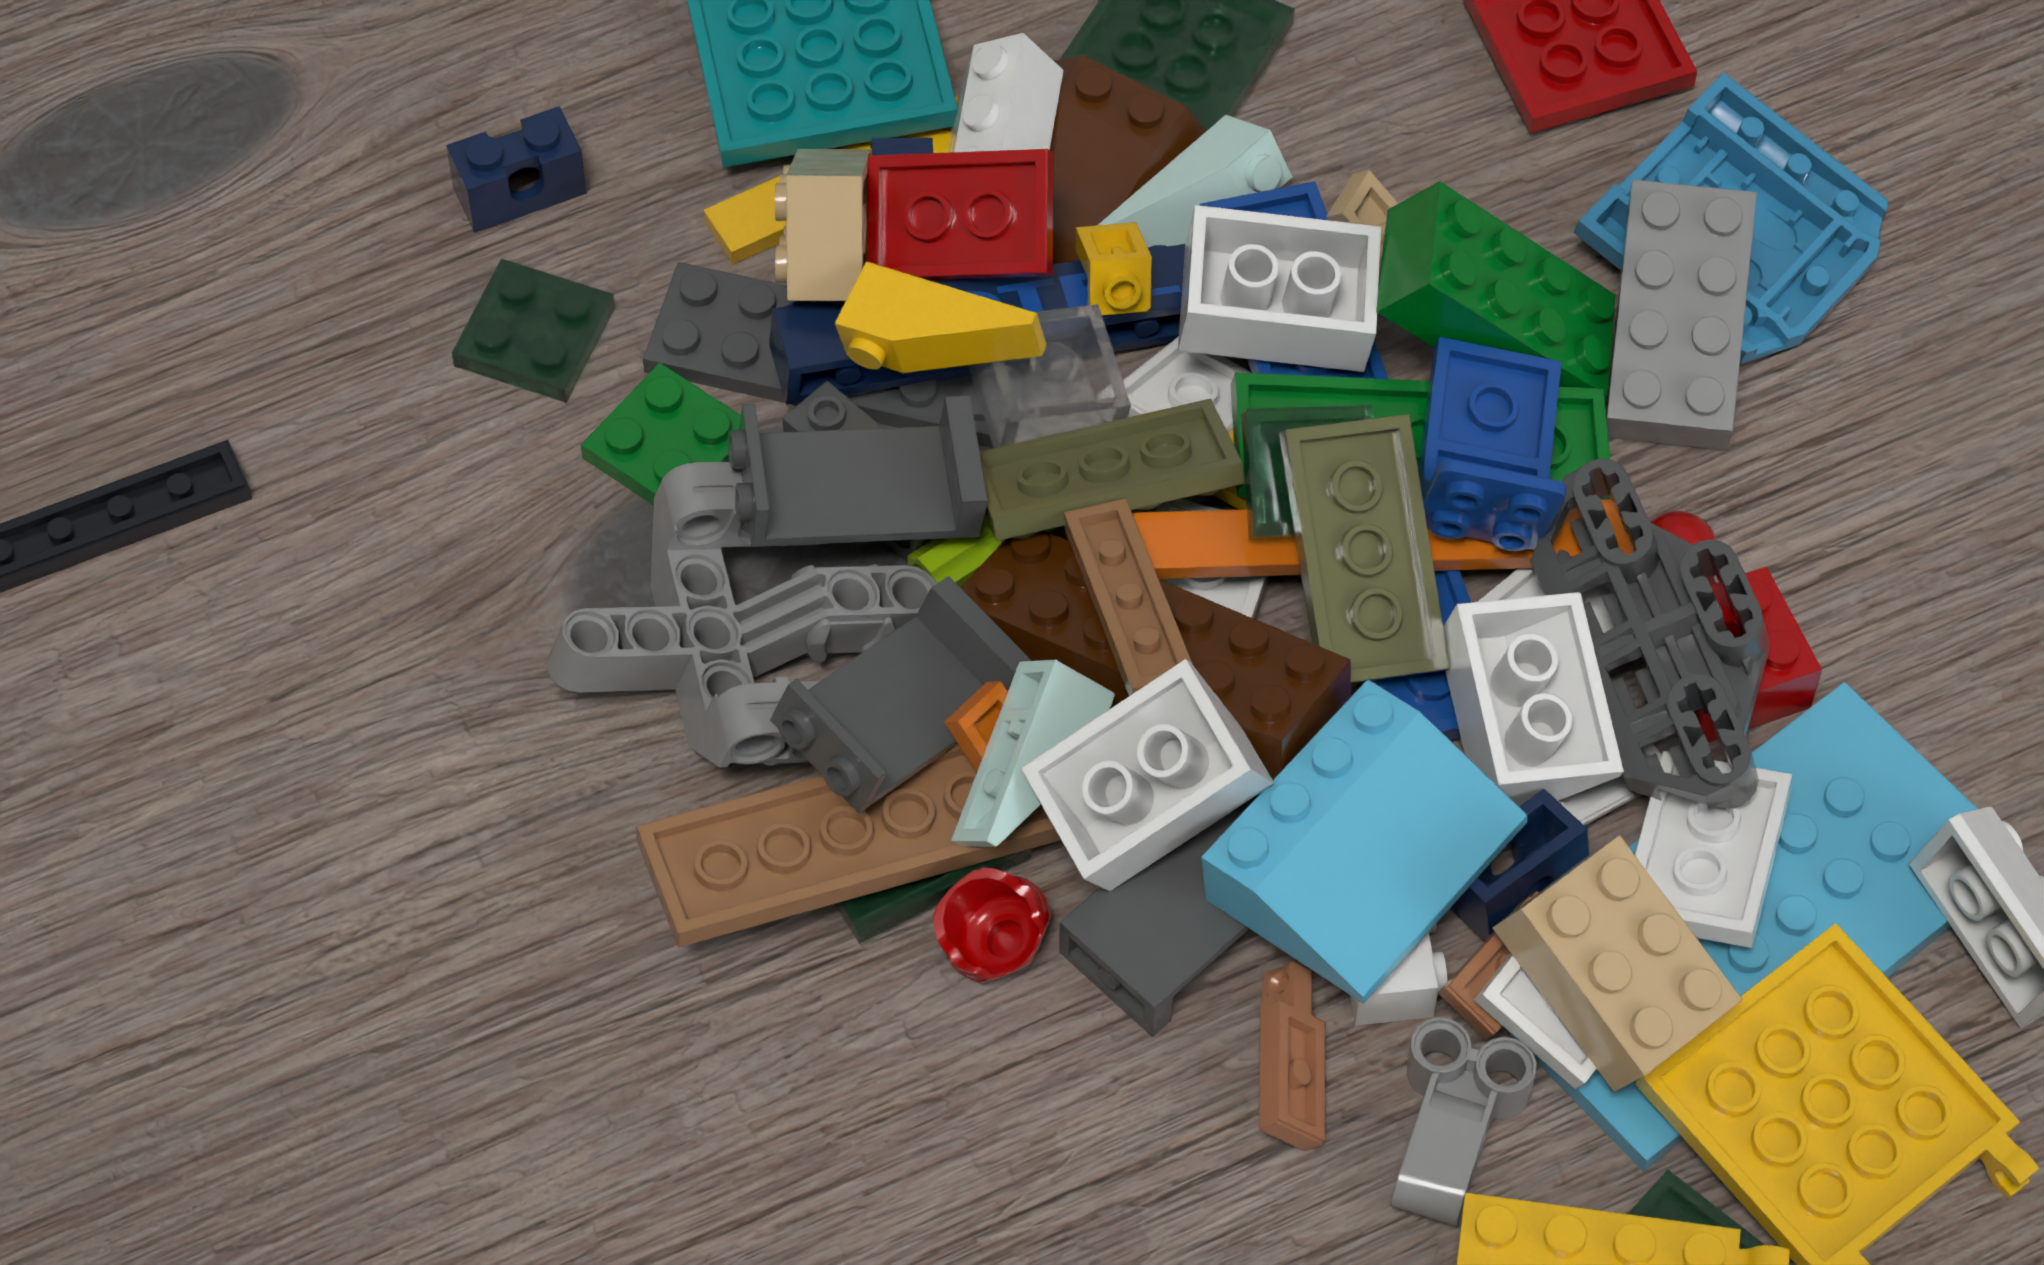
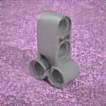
M1436 1017L1427 1019L1417 1026L1411 1038L1406 1074L1410 1085L1417 1093L1424 1096L1400 1169L1391 1206L1457 1227L1463 1210L1465 1193L1469 1192L1492 1118L1503 1120L1513 1118L1525 1110L1530 1101L1535 1079L1536 1060L1529 1047L1515 1038L1500 1037L1490 1040L1480 1050L1471 1048L1469 1034L1460 1023L1450 1018ZM1433 1051L1444 1052L1454 1062L1449 1065L1438 1066L1428 1062L1424 1055ZM1496 1071H1505L1514 1075L1519 1082L1514 1085L1503 1086L1493 1082L1488 1075Z

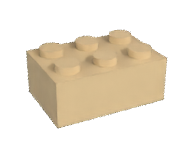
M797 149L791 165L783 166V174L779 175V183L775 184V220L787 221V226H784L783 235H780L779 245H776L775 278L776 283H787V300H847L867 259L868 156H871V149Z
M1620 835L1588 855L1493 927L1494 931L1614 1092L1646 1076L1742 1001V998Z

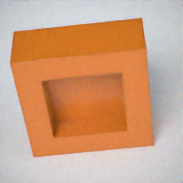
M1001 681L986 682L944 721V724L976 771L979 769L1008 693Z

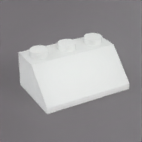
M1024 33L975 44L959 87L957 98L958 112L951 130L947 153L1026 149L1050 150L1064 70Z
M1581 593L1457 604L1444 624L1443 629L1450 669L1445 671L1464 754L1518 806L1543 789L1559 801L1620 777L1624 770Z
M1187 659L1021 768L1083 879L1108 891L1124 883L1274 784L1241 726Z
M1992 806L1959 813L1950 818L1909 865L2020 1029L2044 1016V877L2038 875L2023 853V845L2015 829L2007 822L2001 821Z

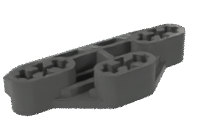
M1601 458L1589 461L1576 471L1564 476L1562 482L1567 486L1566 499L1544 538L1538 539L1530 561L1544 596L1582 593L1608 581L1613 592L1602 596L1614 628L1603 633L1591 603L1587 602L1583 605L1624 770L1622 776L1627 788L1630 791L1661 800L1658 789L1706 804L1709 808L1713 806L1728 809L1739 807L1752 798L1757 791L1759 782L1746 734L1770 649V641L1760 605L1736 553L1729 545L1722 541L1711 539L1699 541L1693 545L1650 523L1631 479L1623 466L1609 459ZM1609 495L1611 500L1615 502L1620 521L1625 532H1627L1634 550L1633 553L1625 555L1619 547L1614 529L1609 518H1607L1600 500L1601 497ZM1577 507L1581 518L1570 522V526L1581 549V553L1571 558L1567 551L1559 550L1556 555L1552 544L1569 510ZM1716 576L1723 583L1727 601L1732 612L1735 614L1736 621L1743 634L1741 637L1734 638L1733 634L1727 630L1723 612L1717 599H1715L1714 592L1707 579L1708 577ZM1642 657L1646 667L1635 671V674L1648 704L1637 710L1623 677L1611 681L1607 671ZM1704 708L1705 712L1710 716L1716 737L1723 748L1730 768L1733 770L1730 773L1722 774L1716 766L1711 748L1705 735H1703L1702 728L1694 711ZM1676 733L1680 744L1668 749L1680 776L1665 773L1657 754L1655 753L1645 758L1641 747Z

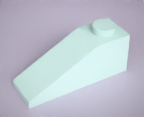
M1225 115L1098 225L1136 222L1147 247L1185 244L1195 205L1282 187L1293 176L1270 129Z
M1057 660L1019 662L951 841L967 847H997L1041 804L1021 768L1108 711L1112 705L1115 693Z

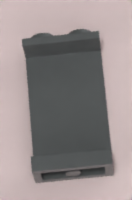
M945 396L939 426L759 433L755 404H742L739 430H729V465L731 469L741 468L743 482L736 483L735 486L736 517L738 522L748 521L751 547L980 537L988 500L970 396Z
M948 576L931 587L916 617L810 689H807L798 679L788 684L770 721L778 728L784 741L792 748L797 749L821 773L829 788L837 795L844 797L858 813H861L958 744L944 724V721L986 682L1001 681L1008 691L1019 662L1032 660Z
M1260 794L1113 890L1108 891L1099 887L1060 921L1059 953L1151 1037H1154L1171 1021L1173 996L1249 930L1248 927L1206 900L1201 857Z

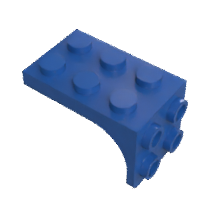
M1444 337L1438 338L1433 348L1418 471L1427 529H1430L1432 533L1444 538L1453 539L1466 536L1491 541L1497 547L1509 551L1535 550L1538 539L1544 538L1566 499L1567 486L1563 482L1549 479L1562 361Z

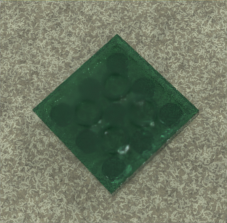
M1099 0L1060 59L1084 55L1186 106L1207 131L1223 116H1235L1292 27L1295 8L1276 0Z

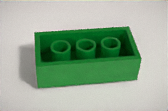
M1441 181L1387 210L1376 307L1378 314L1433 348L1438 338L1444 337L1562 361L1559 387L1603 388L1604 397H1607L1616 294Z

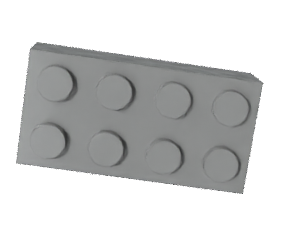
M1632 179L1606 407L1608 438L1728 450L1734 425L1757 192Z

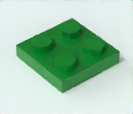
M659 362L581 444L582 458L654 505V496L662 479L675 467L695 462H729L728 433L729 430H739L741 415Z

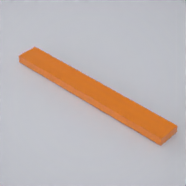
M1611 499L1601 500L1607 518H1609L1614 529L1619 547L1625 555L1633 553L1634 550L1627 532H1625L1620 521L1615 502ZM1577 507L1569 510L1552 544L1556 555L1559 550L1567 551L1571 558L1581 553V549L1570 526V522L1581 518ZM1291 508L1132 513L1158 579L1301 575ZM1428 529L1434 571L1533 568L1530 560L1534 550L1509 551L1497 547L1491 541L1466 536L1453 539L1435 535Z

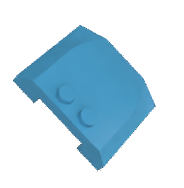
M1723 72L1687 109L1682 122L1620 185L1615 183L1578 221L1573 233L1621 270L1632 179L1757 192L1740 364L1800 345L1871 269L1878 256L1881 242L1879 234L1889 200Z

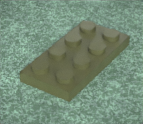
M1211 398L979 451L988 500L985 514L996 541L1008 538H1028L1039 531L1064 526V512L1124 498H1126L1130 510H1148L1158 507L1163 502L1193 495H1213L1219 493L1224 488L1245 484L1242 461Z
M1409 414L1287 429L1279 433L1312 643L1351 659V684L1366 682L1367 679L1376 681L1442 672L1450 669Z

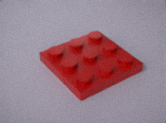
M1463 0L1530 133L1695 86L1697 70L1660 0Z

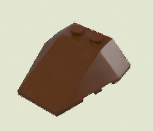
M1084 55L1053 60L1064 70L1050 151L1054 153L1053 264L1080 260L1075 249L1076 227L1096 226L1206 132L1186 106Z

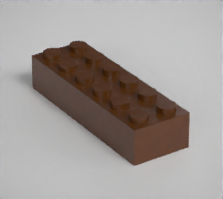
M1044 530L1028 538L1005 539L960 587L1032 661L1057 660L1114 692L1115 697L1110 709L1129 697L1068 540ZM1159 579L1193 666L1241 726L1272 780H1274L1351 698V659Z

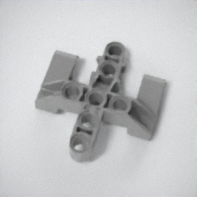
M695 462L675 467L664 476L654 496L650 586L655 607L584 608L573 611L563 622L547 658L548 673L558 686L572 692L675 690L689 747L718 767H728L730 763L746 765L764 763L769 766L777 763L809 762L797 749L792 748L784 741L778 728L770 721L786 687L791 683L788 680V676L775 677L773 682L754 683L753 678L807 652L813 662L825 661L827 653H863L916 617L931 587L937 583L926 571L907 565L878 566L877 564H871L869 566L816 568L810 565L792 574L791 580L735 605L721 548L751 546L748 521L738 522L735 510L736 483H743L741 468L731 469L729 462ZM781 545V546H798V545ZM801 681V683L807 689H810L811 687L820 682Z

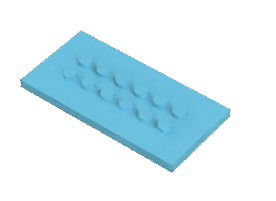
M1843 682L1752 752L1756 768L1792 774V790L1753 947L1749 948L1697 938L1739 996L1750 990L1835 923L1887 978L1951 927L1909 863L1950 818L1959 813L1977 810L1978 808L1849 685ZM1639 839L1629 846L1634 855ZM1504 1027V1029H1505L1513 1038L1517 1039L1512 1033H1510V1032ZM1534 1054L1536 1062L1643 1172L1684 1140L1635 1085L1636 1081L1614 1092L1596 1068L1586 1083L1575 1089Z

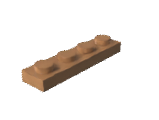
M1126 498L1064 512L1065 532L1128 695H1132L1183 660L1187 659L1192 663Z

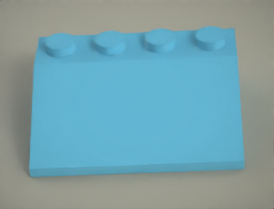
M1367 679L1273 780L1274 784L1265 789L1201 857L1206 900L1364 1004L1527 823V814L1420 711Z

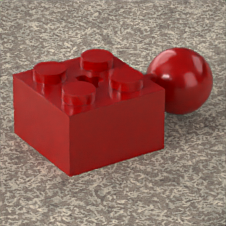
M1686 511L1666 512L1650 521V523L1693 545L1708 539L1717 540L1714 531L1707 522L1699 516ZM1767 566L1745 573L1762 610L1770 641L1769 654L1748 729L1811 708L1822 672L1820 664ZM1713 576L1708 577L1707 579L1714 592L1715 599H1717L1723 612L1727 630L1733 634L1734 638L1741 637L1743 634L1736 621L1735 614L1732 612L1727 601L1723 583H1716ZM1704 708L1694 711L1708 743L1718 740L1711 718Z

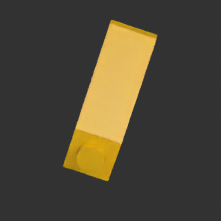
M870 262L865 263L835 321V326L846 355L860 366L874 370L882 366L901 373L1038 357L1043 355L1047 347L1038 314Z

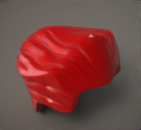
M982 867L967 874L944 895L937 904L936 911L933 914V927L936 940L946 953L952 967L966 978L982 984L1014 973L1032 963L1052 918V911L1043 892L1030 880L1020 876H1012L998 869Z

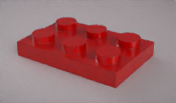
M1049 149L868 156L866 262L926 280L1053 276L1054 153Z

